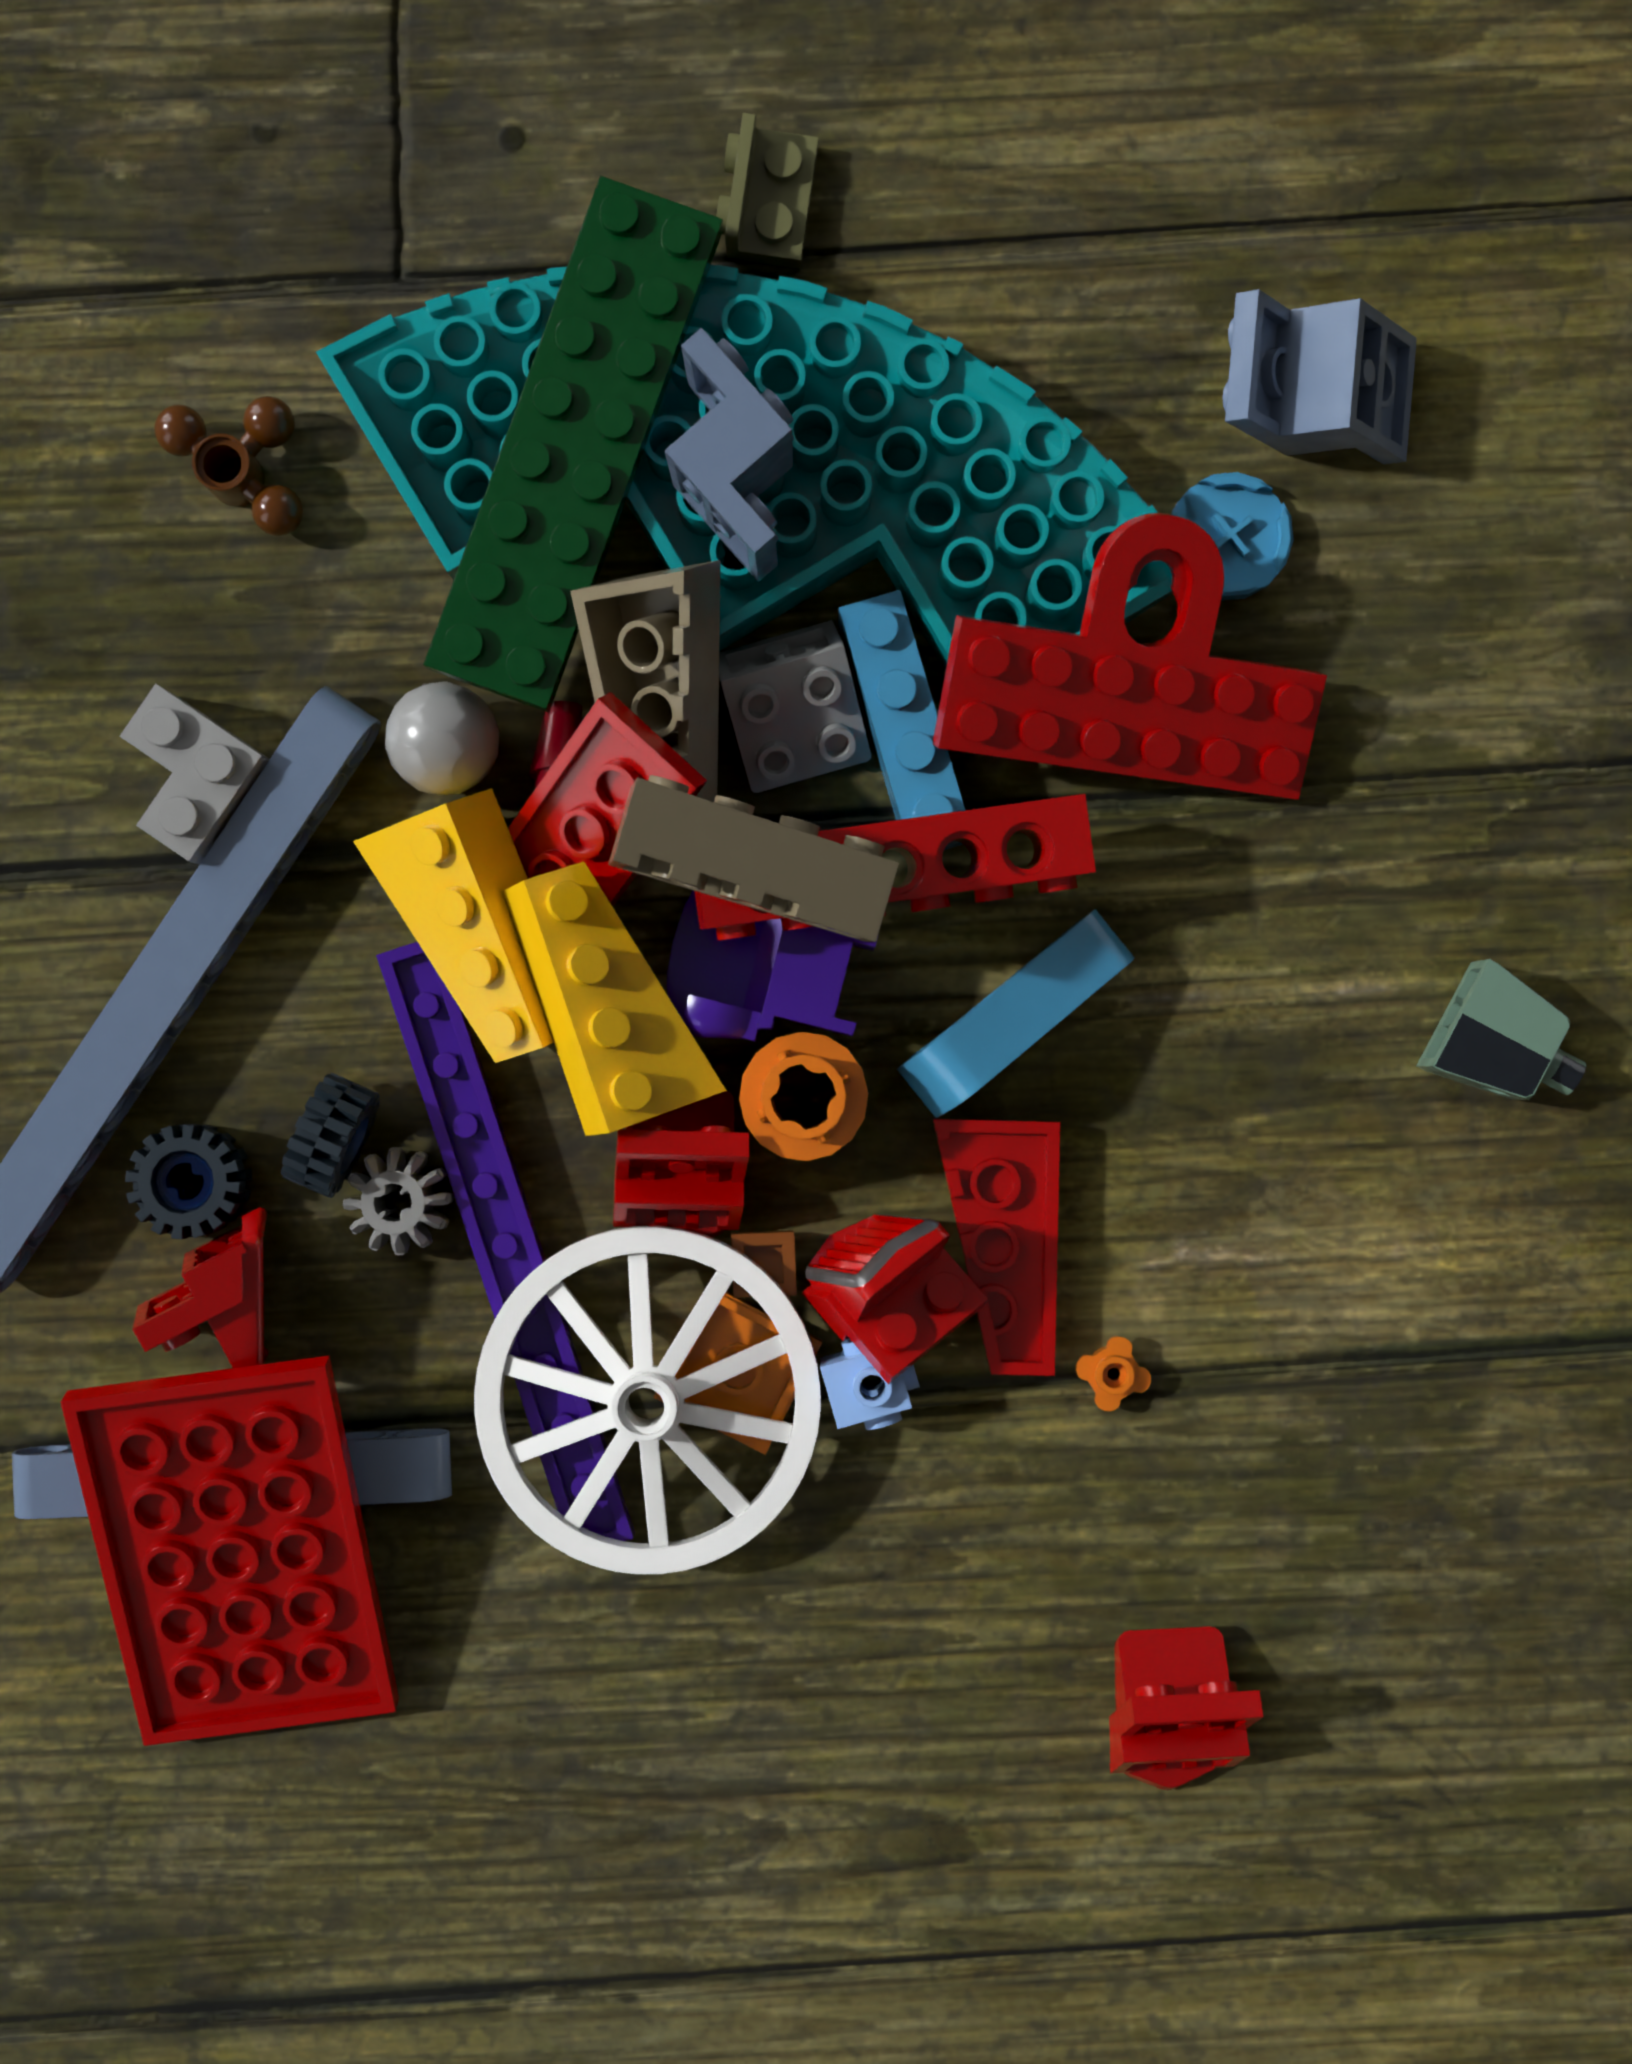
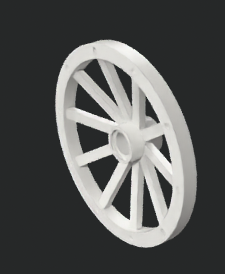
M632 1226L598 1233L569 1245L533 1270L503 1304L491 1325L478 1363L474 1390V1414L483 1458L494 1483L515 1514L536 1535L568 1556L595 1567L630 1574H665L706 1565L742 1547L762 1532L791 1499L806 1472L818 1434L821 1411L820 1379L813 1345L801 1316L779 1284L761 1266L728 1244L698 1232L666 1226ZM648 1253L676 1255L695 1260L716 1270L658 1366L654 1365ZM621 1255H628L633 1349L632 1368L628 1366L562 1281L586 1266ZM732 1281H735L760 1304L779 1334L676 1379L675 1375ZM545 1295L549 1297L612 1378L614 1384L510 1354L523 1323ZM788 1354L795 1387L793 1423L685 1402L686 1398L781 1355ZM505 1375L606 1404L608 1408L511 1444L504 1415L503 1388ZM640 1388L652 1389L661 1396L664 1403V1411L652 1419L641 1418L631 1410L629 1395ZM684 1423L786 1443L787 1446L770 1480L761 1492L749 1502L678 1424ZM616 1428L618 1430L565 1516L554 1509L538 1493L519 1464ZM663 1439L727 1508L733 1515L732 1518L699 1535L669 1542L659 1440ZM634 1441L639 1442L649 1543L620 1541L581 1527Z

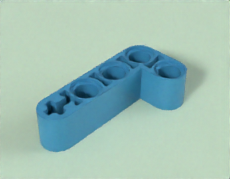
M1094 909L958 1021L912 1055L896 1070L933 1116L938 1118L960 1105L987 1084L1131 963L1135 957L1098 911Z

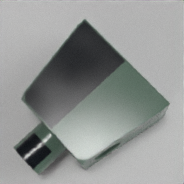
M1491 959L1470 963L1416 1067L1509 1099L1530 1100L1541 1082L1564 1095H1569L1581 1081L1586 1069V1063L1559 1049L1570 1027L1571 1021L1569 1018L1501 965Z

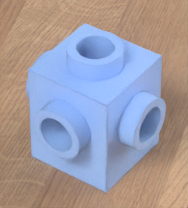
M850 1339L841 1343L842 1352L820 1358V1369L837 1429L864 1422L866 1430L883 1428L901 1421L900 1411L912 1408L908 1390L920 1387L914 1365L888 1385ZM869 1375H876L882 1379L876 1386H866L861 1382Z

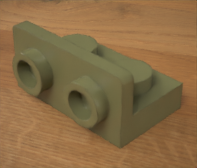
M743 112L740 134L729 133L726 144L724 172L734 174L731 196H719L716 217L723 219L724 230L722 235L725 236L727 259L801 269L819 137L760 129L756 125V114Z

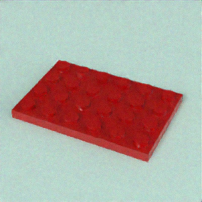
M330 1355L67 1390L60 1403L144 1746L396 1712L399 1694Z

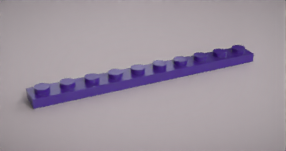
M414 942L378 954L376 957L494 1318H496L503 1304L516 1287L533 1270L545 1262L546 1258L468 1020L419 943ZM545 1295L523 1323L510 1354L584 1376L566 1319L549 1297ZM514 1378L533 1436L596 1413L592 1400ZM603 1432L540 1455L557 1511L564 1516L607 1449ZM615 1472L581 1527L605 1537L627 1541L634 1538L635 1530Z

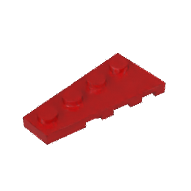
M933 1119L967 1274L988 1298L985 1306L976 1314L989 1371L992 1375L1055 1376L1060 1122Z

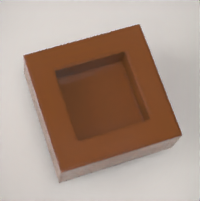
M794 1230L731 1233V1247L742 1252L761 1266L779 1284L787 1296L797 1295ZM733 1281V1298L752 1297L743 1287Z

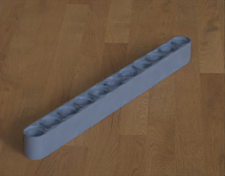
M324 686L318 690L304 707L0 1163V1293L5 1291L23 1271L375 742L381 728L380 720L330 687Z

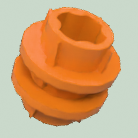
M797 1032L777 1037L755 1053L742 1076L739 1102L745 1125L760 1145L782 1158L810 1161L834 1154L853 1139L865 1119L869 1093L863 1069L846 1047L826 1035ZM801 1064L813 1073H826L831 1079L835 1094L827 1103V1117L819 1123L805 1126L796 1118H783L777 1111L773 1098L781 1088V1074L790 1067Z

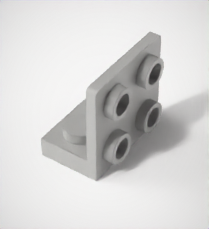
M832 620L719 652V680L750 788L754 793L763 792L870 760L871 752L845 648Z

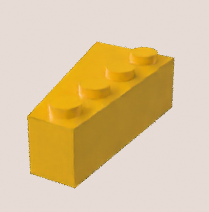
M491 788L445 803L353 841L493 1061L497 1063L544 1048L553 1043L550 1029L503 891L528 878L493 789Z
M585 862L525 879L503 891L586 1136L612 1133L727 1091Z

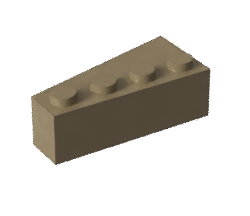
M721 560L611 579L571 590L594 701L596 702L598 698L612 692L708 780L696 797L714 802L718 786Z
M650 775L648 781L637 777L632 784L608 865L864 942H876L899 865L898 862L882 857L885 846L850 835H846L844 843L840 844L819 837L820 826L784 815H781L779 823L754 816L755 807L750 804L719 795L715 796L714 802L687 794L689 790L687 785Z

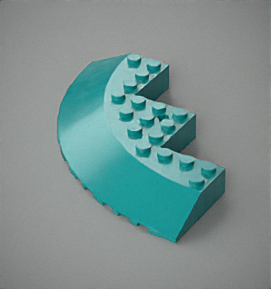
M723 265L710 266L683 343L701 327L716 344L722 338L726 339L746 362L749 371L744 376L760 394L766 389H770L784 403L793 417V422L788 425L792 429L794 437L792 441L793 467L758 497L777 521L773 531L778 537L776 542L778 566L760 582L746 568L740 570L726 568V554L730 552L729 548L673 486L664 450L710 411L688 386L682 348L678 354L625 502L666 570L721 560L719 651L878 558L896 590H901L905 605L945 671L956 615L1080 634L1092 569L1102 544L1115 529L1126 521L1144 514L1158 513L1153 505L1149 507L1127 483L1128 477L1111 459L1107 461L1097 448L1082 436L1083 431L1068 418L1062 419L1035 396L1036 391L997 365L993 368L963 349V343L949 336L945 340L914 325L913 319L885 306L867 301L865 305L828 293V288L804 280L779 276V280L738 273V268ZM567 267L547 269V274L511 282L509 277L488 281V287L470 290L451 297L450 293L425 301V307L394 318L389 314L316 351L453 581ZM1160 560L1152 561L1141 569L1137 584L1128 591L1124 615L1125 624L1173 593L1171 590L1172 573L1165 562Z

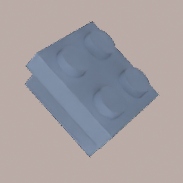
M1259 289L1236 293L1234 318L1231 320L1228 328L1231 356L1229 379L1223 390V407L1226 413L1225 422L1286 456L1356 448L1382 464L1406 462L1417 341L1415 336L1361 298L1290 310Z
M701 327L681 345L688 386L710 411L664 451L675 489L752 576L760 582L778 566L776 547L778 537L773 531L777 521L758 497L793 467L792 441L794 437L792 429L788 426L793 422V417L784 403L770 389H766L760 394L744 376L749 371L746 362L726 339L722 338L716 344Z

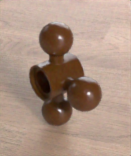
M263 396L253 400L244 412L243 424L246 432L239 440L231 435L222 433L206 437V425L203 418L193 408L185 405L169 406L158 415L154 431L159 445L166 452L174 456L185 457L193 455L192 468L196 478L218 500L226 505L235 507L252 503L253 519L257 526L267 534L284 536L296 530L303 517V506L300 498L293 490L286 486H264V470L260 462L255 458L263 447L276 448L282 446L291 438L295 428V419L290 407L285 402L272 396ZM230 459H241L240 472L233 480L225 483L217 482L218 469L224 462Z

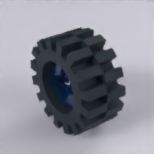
M332 1072L331 1074L328 1073L324 1077L323 1082L320 1081L316 1086L314 1097H309L305 1104L303 1116H299L295 1124L297 1129L288 1141L287 1147L289 1150L282 1160L284 1166L281 1169V1175H283V1178L326 1197H334L335 1193H338L342 1188L344 1180L347 1181L352 1172L354 1162L357 1163L361 1155L360 1151L363 1144H366L370 1133L368 1132L374 1125L377 1116L375 1113L380 1105V1094Z
M197 1123L165 1127L161 1129L162 1132L150 1134L142 1141L145 1147L135 1150L130 1158L131 1161L136 1163L134 1170L126 1171L125 1182H133L134 1192L126 1193L129 1204L137 1202L141 1210L136 1212L135 1215L141 1223L150 1221L153 1224L150 1230L159 1235L168 1233L172 1234V1239H186L217 1232L227 1227V1222L235 1220L242 1212L239 1208L241 1203L248 1201L251 1190L245 1189L246 1181L252 1180V1169L245 1170L242 1161L248 1157L243 1148L236 1149L234 1147L235 1138L229 1133L221 1134L217 1132L218 1127L208 1124L197 1125ZM185 1163L191 1164L193 1174L203 1175L204 1179L203 1189L193 1199L186 1197L184 1188L174 1187L176 1183L173 1179L176 1176V1170H179L180 1166Z

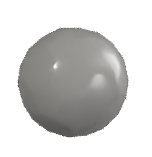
M445 681L429 683L407 692L395 704L386 723L385 748L391 766L404 781L418 791L437 796L460 794L479 784L490 773L498 756L499 728L494 713L486 702L467 687Z

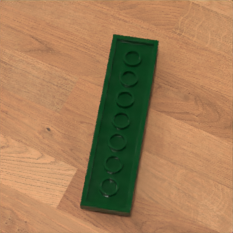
M600 175L423 665L428 670L545 712H550L579 632L570 591L591 586L597 582L724 230L723 219Z

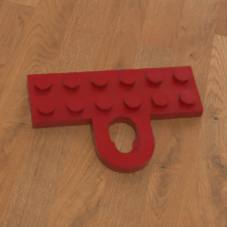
M1144 514L1120 525L1102 544L1092 569L1080 634L956 615L933 745L939 749L1299 800L1327 675L1317 671L1209 655L1224 587V566L1220 552L1211 536L1196 523L1170 514ZM1160 560L1167 564L1172 573L1171 590L1177 602V617L1172 629L1164 638L1154 643L1139 644L1129 635L1124 623L1128 591L1137 584L1140 571L1146 564Z

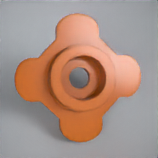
M1122 1336L1111 1337L1107 1341L1106 1346L1097 1349L1091 1355L1081 1356L1076 1364L1078 1377L1089 1382L1095 1392V1404L1104 1411L1118 1409L1123 1398L1133 1392H1145L1151 1383L1150 1372L1138 1365L1131 1354L1133 1348L1131 1342ZM1117 1368L1119 1370L1118 1378L1110 1379L1108 1377L1109 1369Z

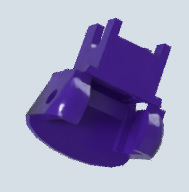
M694 890L692 891L683 908L672 942L667 971V995L693 1037L743 1039L757 1042L760 1030H773L776 1018L851 1037L854 1035L856 1023L835 1018V1013L852 947L873 952L877 940L876 942H864L817 927L783 931L781 918L755 922L757 935L717 941L716 928L700 929Z

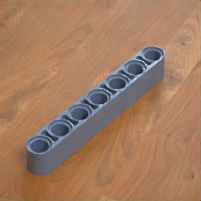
M432 1428L345 1432L360 1505L426 1502L452 1496L449 1430ZM71 1444L29 1447L12 1452L14 1517L18 1519L88 1517Z

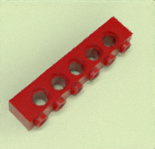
M1086 794L824 830L818 833L819 837L840 844L844 843L846 835H850L885 846L883 853L887 850L899 852L907 862L908 872L902 884L892 887L887 903L910 899L912 912L951 907L950 893L974 890L975 903L1013 898V884L1037 881L1039 893L1078 888L1076 875L1096 872ZM1015 832L1025 834L1033 844V858L1025 868L1015 866L1007 855V843ZM951 841H958L965 845L971 856L970 868L960 878L950 875L942 862L943 851ZM694 891L700 929L716 928L717 941L757 935L755 922L781 918L783 931L814 927Z

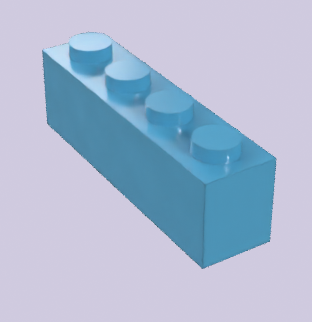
M901 590L839 607L838 625L896 820L965 811L948 750L939 749L933 745L937 712ZM951 841L944 850L963 844L958 841Z

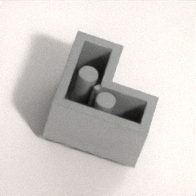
M156 683L119 736L172 772L136 826L187 861L200 865L270 760L186 701Z

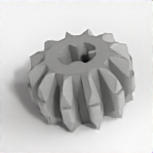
M392 1147L387 1155V1165L377 1154H370L365 1157V1167L371 1177L357 1172L349 1175L348 1183L361 1191L362 1195L344 1199L343 1208L350 1211L362 1210L364 1217L350 1225L353 1234L361 1233L370 1227L374 1228L369 1239L370 1249L374 1251L382 1249L390 1237L394 1254L404 1255L408 1253L410 1237L421 1248L432 1244V1236L426 1224L436 1229L447 1227L449 1219L444 1214L434 1210V1206L452 1203L454 1195L448 1191L438 1193L434 1191L433 1185L442 1181L447 1176L443 1168L430 1171L426 1175L422 1174L428 1161L427 1153L423 1151L416 1152L406 1166L403 1148ZM397 1184L403 1187L400 1194L409 1193L412 1200L411 1207L401 1210L400 1217L395 1215L398 1208L393 1207L389 1209L386 1203V1195L396 1192Z

